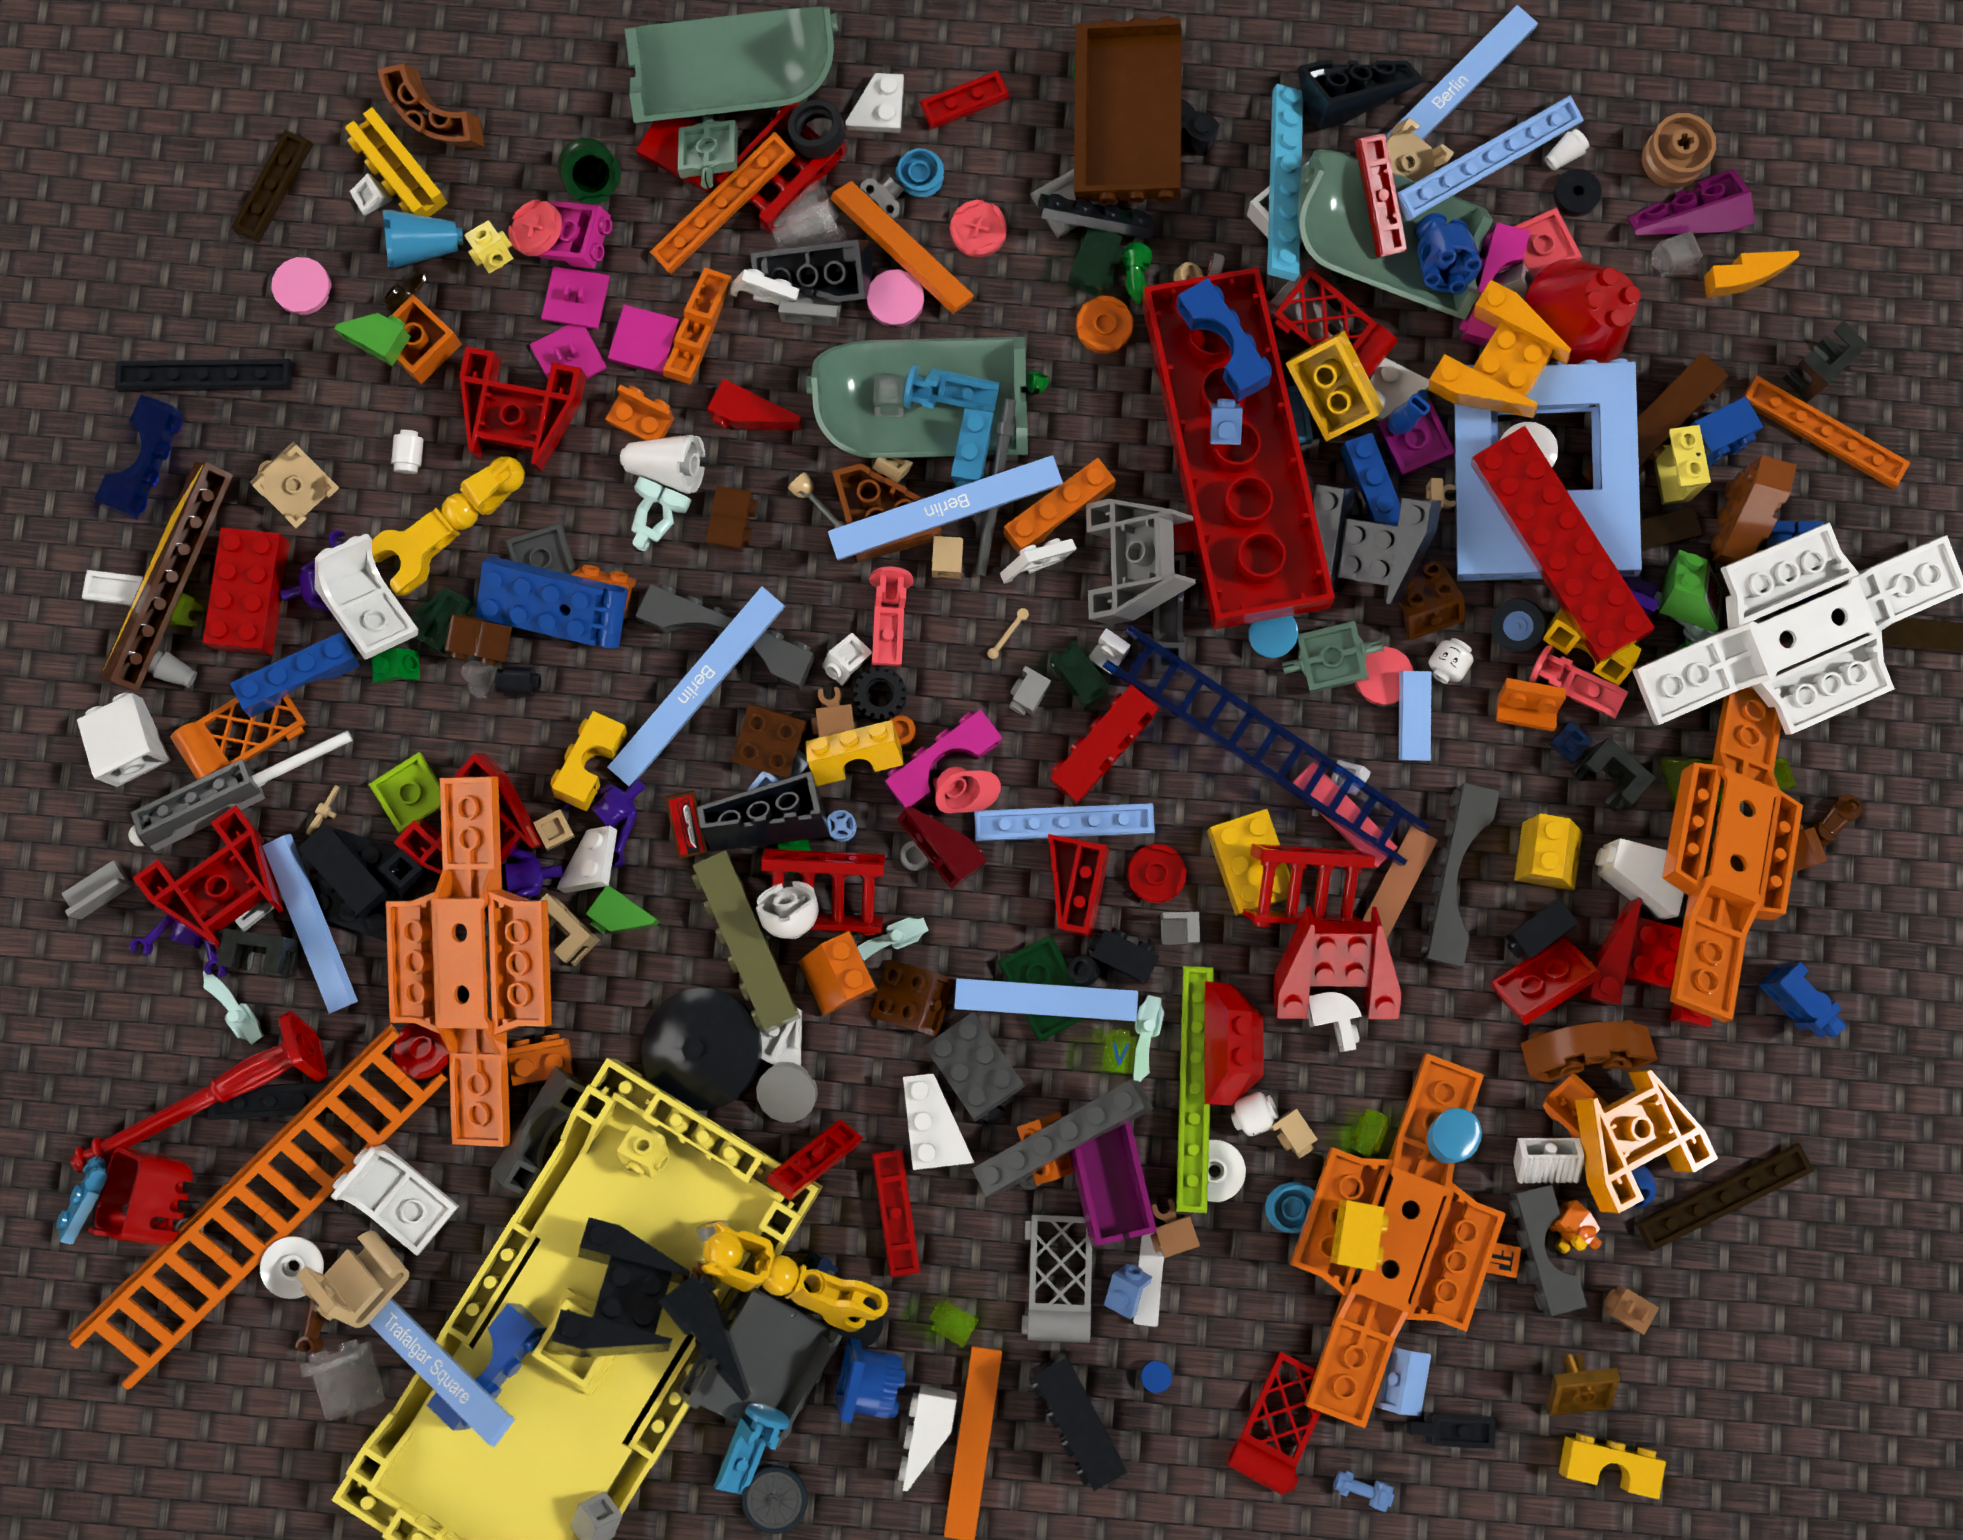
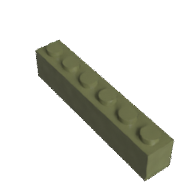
M725 850L694 864L693 867L696 874L692 875V879L699 892L703 890L707 897V901L703 902L710 919L715 917L720 927L715 929L716 935L721 945L727 944L731 955L727 957L732 971L734 973L739 972L743 983L739 984V988L746 1001L751 999L755 1010L751 1011V1015L757 1028L763 1027L768 1033L801 1018L730 854Z

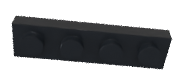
M1041 194L1038 201V208L1042 219L1150 240L1155 230L1151 215L1140 210L1132 212L1122 210L1114 205L1101 206L1085 199H1079L1078 201L1066 199L1059 194Z
M329 1083L261 1086L229 1099L225 1103L218 1101L209 1106L208 1120L295 1116ZM326 1107L319 1114H330L334 1112L330 1110L328 1107Z

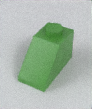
M379 313L338 323L334 328L342 339L391 366L394 365L411 337L404 328V322L393 315H389L387 318Z
M611 886L604 888L586 913V915L592 918L589 924L603 934L607 930L617 934L657 927L660 923L659 920Z

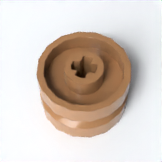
M1676 113L1666 117L1657 126L1644 146L1642 166L1647 176L1657 185L1668 189H1680L1688 186L1701 175L1704 168L1711 162L1716 151V136L1711 126L1705 120L1691 113Z

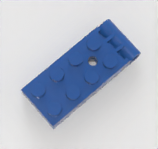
M489 556L482 562L475 618L592 646L597 644L605 648H618L620 646L628 589L620 585L603 583ZM564 604L569 606L570 611L565 609Z

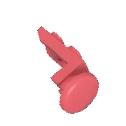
M881 567L872 571L869 578L870 584L876 587L872 665L901 667L906 589L913 585V576L909 571L900 567Z
M1546 646L1535 662L1530 675V682L1538 683L1542 678L1548 681L1550 686L1566 688L1567 698L1615 719L1628 695V691L1573 666V661L1563 656L1561 659L1553 656L1554 646Z

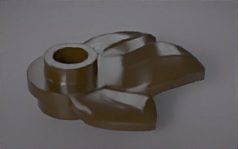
M416 269L406 279L402 287L396 283L387 292L383 302L387 304L386 308L389 311H392L394 308L398 309L410 297L411 293L423 287L428 277L425 270L422 275L418 276L419 270Z

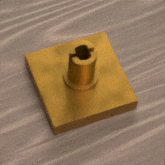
M1573 1354L1564 1357L1563 1363L1567 1373L1554 1374L1547 1401L1549 1415L1558 1416L1611 1410L1620 1381L1617 1368L1586 1371L1581 1354H1575L1576 1360H1574Z

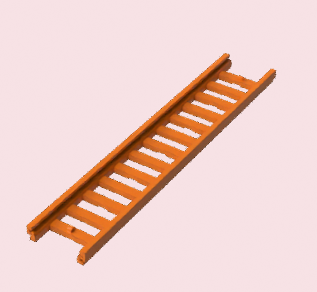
M392 1024L387 1026L178 1229L180 1232L176 1240L168 1245H161L70 1333L69 1340L72 1341L70 1344L77 1349L95 1331L138 1365L122 1382L124 1388L127 1390L131 1389L261 1262L262 1256L270 1245L281 1238L287 1237L335 1190L332 1187L333 1184L344 1172L348 1174L355 1168L356 1164L353 1161L364 1148L369 1149L371 1146L381 1145L448 1080V1076L442 1071L422 1089L382 1053L399 1037L398 1031H396ZM372 1062L413 1098L401 1111L360 1075ZM349 1084L390 1120L379 1132H376L337 1097ZM326 1107L332 1110L368 1142L356 1155L314 1119ZM303 1129L309 1132L345 1164L334 1176H331L292 1141ZM280 1151L322 1186L311 1198L306 1196L269 1163ZM258 1173L299 1208L288 1221L246 1186ZM234 1196L254 1210L277 1231L265 1243L223 1208ZM211 1218L254 1253L243 1265L200 1230ZM190 1241L231 1276L220 1287L216 1286L177 1253L186 1242ZM165 1263L208 1298L197 1310L153 1275ZM141 1286L145 1287L185 1320L174 1332L130 1298ZM118 1308L162 1343L150 1355L107 1321Z

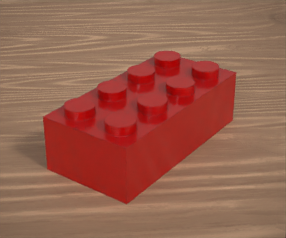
M221 527L203 644L218 651L273 656L282 599L280 589H283L290 547V542L280 533Z

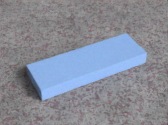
M1399 671V760L1431 761V671Z

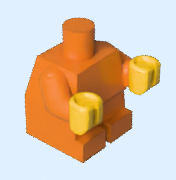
M1577 1200L1561 1203L1559 1206L1561 1215L1548 1228L1552 1232L1558 1231L1561 1234V1238L1554 1244L1555 1248L1561 1254L1567 1253L1570 1250L1568 1243L1571 1242L1572 1246L1578 1251H1583L1587 1245L1594 1251L1597 1250L1602 1244V1241L1595 1236L1600 1227L1591 1212Z

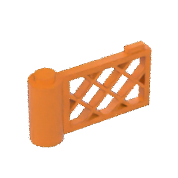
M287 694L283 697L279 705L272 708L274 713L271 724L256 722V716L251 717L250 720L236 718V709L240 705L236 697L198 721L178 728L171 734L170 739L195 778L199 780L241 759L247 762L284 738L291 741L305 731L302 727L307 725L289 695ZM282 700L285 701V703L287 704V706H282V705H281V704H282ZM280 710L292 712L297 720L288 727L276 726ZM216 719L227 720L223 736L212 734L206 725ZM233 722L248 725L244 740L229 737ZM254 726L269 729L265 741L261 743L250 742ZM216 740L222 741L221 747L219 746ZM227 743L242 744L241 755L229 761L225 755Z

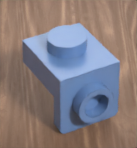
M1218 399L1217 404H1210V443L1241 445L1243 408L1240 404H1235L1234 399Z
M1125 1264L1112 1274L1104 1306L1128 1319L1133 1318L1137 1313L1143 1289L1151 1283L1152 1276L1143 1272L1138 1266Z

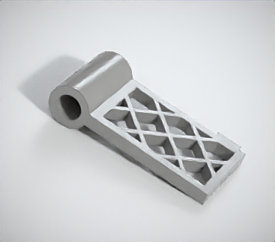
M1032 1215L1031 1221H1025V1240H1031L1028 1315H1022L1021 1334L1027 1335V1341L1090 1343L1092 1247L1087 1227L1086 1237L1078 1245L1064 1232L1073 1223L1086 1224L1084 1217ZM1038 1222H1051L1059 1231L1047 1244L1037 1235ZM1056 1222L1068 1224L1063 1229H1061ZM1061 1234L1074 1247L1062 1260L1049 1248ZM1037 1240L1043 1246L1039 1252H1037ZM1086 1242V1251L1084 1254L1080 1247ZM1044 1250H1047L1058 1262L1046 1275L1036 1266V1259ZM1075 1251L1085 1259V1269L1077 1276L1064 1264ZM1060 1266L1073 1279L1061 1292L1048 1279ZM1036 1272L1042 1277V1279L1037 1284ZM1084 1273L1085 1286L1078 1280ZM1045 1281L1057 1295L1048 1304L1035 1303V1290ZM1075 1282L1084 1291V1305H1072L1062 1295ZM1059 1297L1065 1302V1304H1053V1303H1054Z

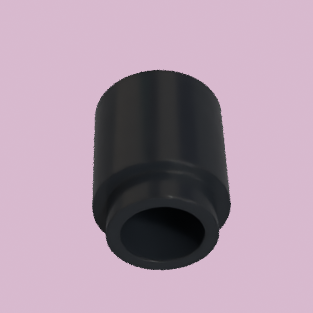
M505 666L504 669H498L496 672L495 688L497 693H503L504 696L534 697L536 691L541 689V675L536 673L534 667Z

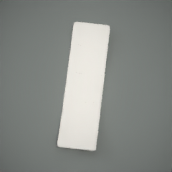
M1155 1233L1142 1235L1138 1267L1143 1272L1151 1275L1152 1280L1143 1289L1133 1322L1137 1325L1157 1327L1164 1257L1161 1252H1155L1150 1235Z

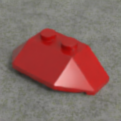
M1208 981L1205 982L1204 1104L1232 1106L1264 1076L1263 1014L1233 984Z

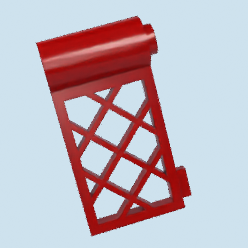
M1311 267L1307 269L1272 314L1277 318L1274 321L1277 327L1286 334L1291 330L1310 347L1329 338L1327 320L1342 319L1343 330L1348 339L1356 338L1352 346L1368 378H1370L1398 342V339L1389 330L1372 320ZM1309 278H1312L1319 284L1320 297L1305 298L1304 285ZM1324 289L1331 295L1325 296ZM1299 292L1300 299L1293 300ZM1335 298L1341 303L1342 315L1327 317L1325 299ZM1320 300L1322 318L1307 319L1305 302ZM1300 303L1302 320L1291 321L1282 313L1289 304ZM1347 309H1349L1353 314L1347 315ZM1358 317L1366 326L1360 334L1349 335L1347 318ZM1322 321L1324 339L1313 340L1308 335L1307 323ZM1302 323V330L1295 324Z
M1281 1351L1278 1352L1242 1432L1228 1455L1227 1467L1282 1496L1287 1491L1292 1493L1299 1479V1475L1295 1474L1296 1467L1321 1412L1308 1407L1311 1416L1308 1423L1296 1427L1291 1410L1304 1406L1308 1395L1304 1381L1314 1378L1315 1369ZM1283 1361L1294 1366L1298 1379L1284 1384L1281 1383L1278 1371ZM1300 1370H1302V1371H1304V1372H1306V1373H1308V1374H1310V1375L1305 1376V1377H1302V1374H1301V1371H1300ZM1275 1379L1277 1386L1271 1388ZM1299 1383L1305 1401L1289 1406L1283 1388ZM1279 1390L1284 1408L1269 1413L1265 1399L1268 1393ZM1262 1407L1264 1415L1258 1416ZM1286 1412L1292 1429L1276 1434L1270 1417ZM1266 1419L1271 1433L1270 1437L1258 1440L1249 1435L1254 1422ZM1304 1430L1302 1437L1300 1439L1298 1432ZM1294 1434L1297 1447L1292 1457L1281 1451L1278 1438ZM1273 1440L1275 1448L1266 1444V1442Z

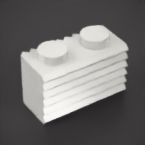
M1517 1138L1513 1163L1517 1181L1520 1184L1523 1182L1527 1184H1534L1536 1182L1539 1184L1541 1182L1545 1184L1547 1182L1551 1184L1554 1182L1558 1184L1568 1182L1571 1184L1575 1182L1577 1184L1579 1182L1585 1158L1580 1138Z

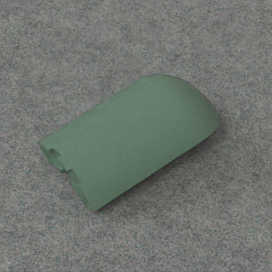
M829 6L802 7L625 28L629 67L635 68L636 77L630 78L629 91L634 123L779 107L791 105L807 98L819 88L830 70L834 53L833 32L838 31L836 13L830 14Z
M1315 150L1300 179L1301 188L1297 210L1301 239L1312 258L1332 271L1465 320L1479 296L1476 278L1470 284H1467L1466 290L1460 294L1435 291L1426 286L1417 260V247L1420 240L1416 238L1414 228L1422 218L1432 213L1446 216V224L1453 219L1464 221L1474 237L1480 255L1484 239L1493 222V218L1487 209L1451 196L1408 222L1400 210L1407 251L1377 258L1358 158L1332 150ZM1393 173L1396 193L1416 183L1414 180Z
M1025 337L866 340L851 342L830 348L821 353L813 362L811 376H806L807 394H812L814 415L823 434L834 445L845 452L866 458L955 456L965 407L936 402L934 408L931 409L921 407V403L913 402L910 409L906 408L903 404V392L906 377L912 365H919V376L927 377L931 368L1000 382L996 408L993 412V428L987 455H995L999 436V434H996L998 422H1001L1005 398L1017 400L1013 424H1015L1014 436H1010L1007 455H1028L1026 392H1020V387H1026Z

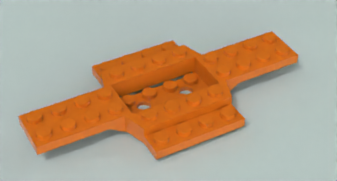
M498 776L440 778L443 870L436 890L416 900L386 901L390 1023H415L440 1033L449 1052L452 1144L505 1147L510 1145L507 1032L522 1026L545 1027L552 1025L548 900H528L502 890ZM487 905L489 916L492 1022L488 1018L490 1006L487 1002L489 975L486 971V953L488 951V944L485 941L487 914L484 910ZM458 924H463L467 929V937L464 941H460L456 937L455 930ZM461 985L465 986L469 991V999L466 1003L461 1002L457 995Z
M1424 1053L1389 1158H1360L1330 1147L1290 1262L1292 1266L1316 1274L1342 1295L1307 1395L1305 1406L1366 1428L1395 1338L1405 1320L1439 1321L1467 1332L1506 1213L1476 1202L1452 1183L1455 1163L1445 1164L1438 1161L1429 1151L1427 1135L1430 1125L1444 1111L1450 1108H1462L1472 1112L1484 1077L1483 1074ZM1390 1172L1392 1181L1383 1207H1385L1384 1214L1389 1215L1386 1234L1381 1233L1379 1246L1384 1247L1381 1266L1376 1265L1375 1271L1361 1269L1358 1281L1352 1284L1357 1268L1330 1262L1339 1201L1349 1200L1378 1206ZM1411 1200L1418 1205V1214L1413 1219H1407L1402 1214V1206L1406 1201ZM1387 1260H1394L1398 1265V1274L1394 1278H1386L1382 1273V1265Z

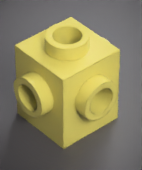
M489 220L464 235L472 247L468 251L469 255L477 267L483 264L489 274L513 260L512 255L507 249L512 246L503 230L497 233Z
M635 1125L632 1126L617 1149L620 1162L626 1165L628 1171L638 1177H642L644 1174L653 1179L657 1171L661 1172L669 1160V1151L665 1138L654 1130L650 1129L647 1132Z

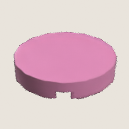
M295 257L285 261L277 268L272 278L271 290L275 300L285 311L290 313L309 315L321 309L329 299L328 295L331 289L329 275L317 261L310 258Z
M898 269L887 270L877 275L870 283L867 297L868 309L873 318L882 325L905 327L914 322L922 312L924 304L923 288L908 272Z

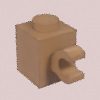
M834 687L835 696L831 700L824 698L823 689L818 691V698L825 708H817V717L811 718L813 735H819V738L855 729L852 705H840L841 692L838 687Z
M1170 1198L1166 1199L1169 1205L1166 1213H1160L1155 1203L1151 1204L1153 1215L1163 1220L1164 1223L1156 1225L1157 1232L1150 1235L1155 1252H1161L1164 1258L1200 1246L1190 1216L1185 1215L1177 1218L1175 1204Z
M1617 1286L1616 1290L1612 1289L1607 1295L1604 1302L1606 1308L1603 1313L1631 1330L1645 1335L1659 1307L1631 1290Z

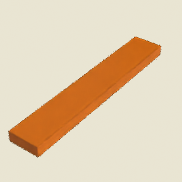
M774 132L737 167V170H734L669 232L650 253L668 273L672 274L796 154Z
M850 181L832 193L830 199L952 314L972 301L974 295L854 182Z
M1758 375L1753 378L1743 396H1747L1756 412L1892 489L1899 485L1911 463Z
M972 1345L944 1537L975 1540L1003 1352L999 1349Z

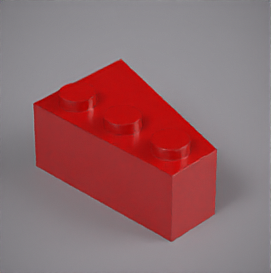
M1048 834L1058 928L1064 933L1092 938L1110 849L1107 845Z

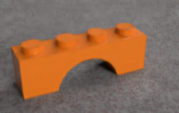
M1096 458L1062 485L1055 488L1006 524L1003 535L1020 556V550L1030 545L1038 546L1067 518L1086 508V504L1097 502L1113 491L1116 480L1100 459Z

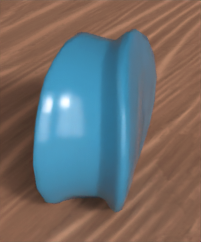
M916 148L908 151L900 158L896 167L895 177L908 194L916 197H928L941 189L944 179V165L934 152L923 148Z
M1293 616L1253 622L1248 630L1250 644L1258 654L1264 657H1281L1287 654L1296 644L1299 636L1298 625Z
M1450 1108L1444 1111L1433 1121L1428 1130L1427 1146L1430 1153L1438 1161L1445 1164L1457 1163L1470 1158L1477 1151L1481 1142L1482 1129L1480 1122L1473 1113L1462 1108Z
M1288 1182L1273 1189L1268 1195L1265 1204V1212L1269 1222L1282 1232L1300 1233L1315 1191L1300 1182Z

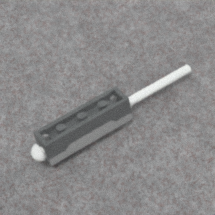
M347 730L256 774L243 759L234 762L130 812L134 825L129 830V840L136 846L148 845L156 852L212 825V821L235 805L240 810H243L265 799L261 786L267 781L353 741Z

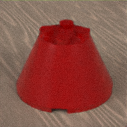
M1566 259L1555 262L1540 271L1530 283L1524 301L1571 348L1567 364H1579L1584 360L1610 363L1611 360L1618 357L1626 343L1641 293L1638 287L1634 286L1625 274L1614 268L1604 267L1584 260ZM1551 358L1550 361L1548 362V364H1550L1551 362L1558 361V360H1556V359H1554V358Z

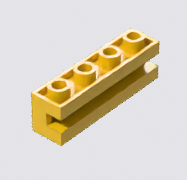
M373 107L363 113L366 118L365 122L358 126L352 121L344 127L350 135L347 142L357 154L363 152L367 157L364 163L374 176L380 173L384 178L381 184L391 197L396 194L400 198L401 202L398 205L403 212L430 217L448 204L440 190Z

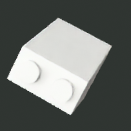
M133 693L119 694L112 699V703L103 707H93L85 712V716L77 719L94 779L116 787L171 761L143 698Z
M1621 838L1603 845V848H1599L1595 865L1599 866L1597 874L1630 901L1637 898L1642 899L1640 908L1654 920L1663 921L1679 916L1684 892L1662 878L1667 850Z

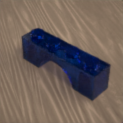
M142 394L140 395L129 420L137 428L141 437L140 454L136 461L126 470L105 474L94 498L96 503L105 509L135 520L138 519L139 514L143 513L146 509L147 496L151 487L155 486L159 479V469L162 462L170 454V444L174 435L182 427L183 414L170 404Z

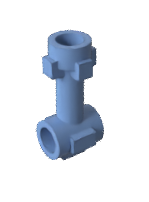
M1347 1470L1345 1473L1338 1471L1333 1489L1338 1490L1339 1494L1347 1497L1350 1491L1369 1498L1368 1505L1383 1512L1387 1511L1388 1506L1391 1507L1395 1496L1392 1493L1393 1486L1376 1480L1373 1487L1354 1480V1473Z

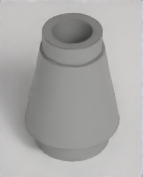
M158 651L148 668V672L154 674V678L188 688L191 687L197 676L196 671L192 670V668L168 651L165 653Z

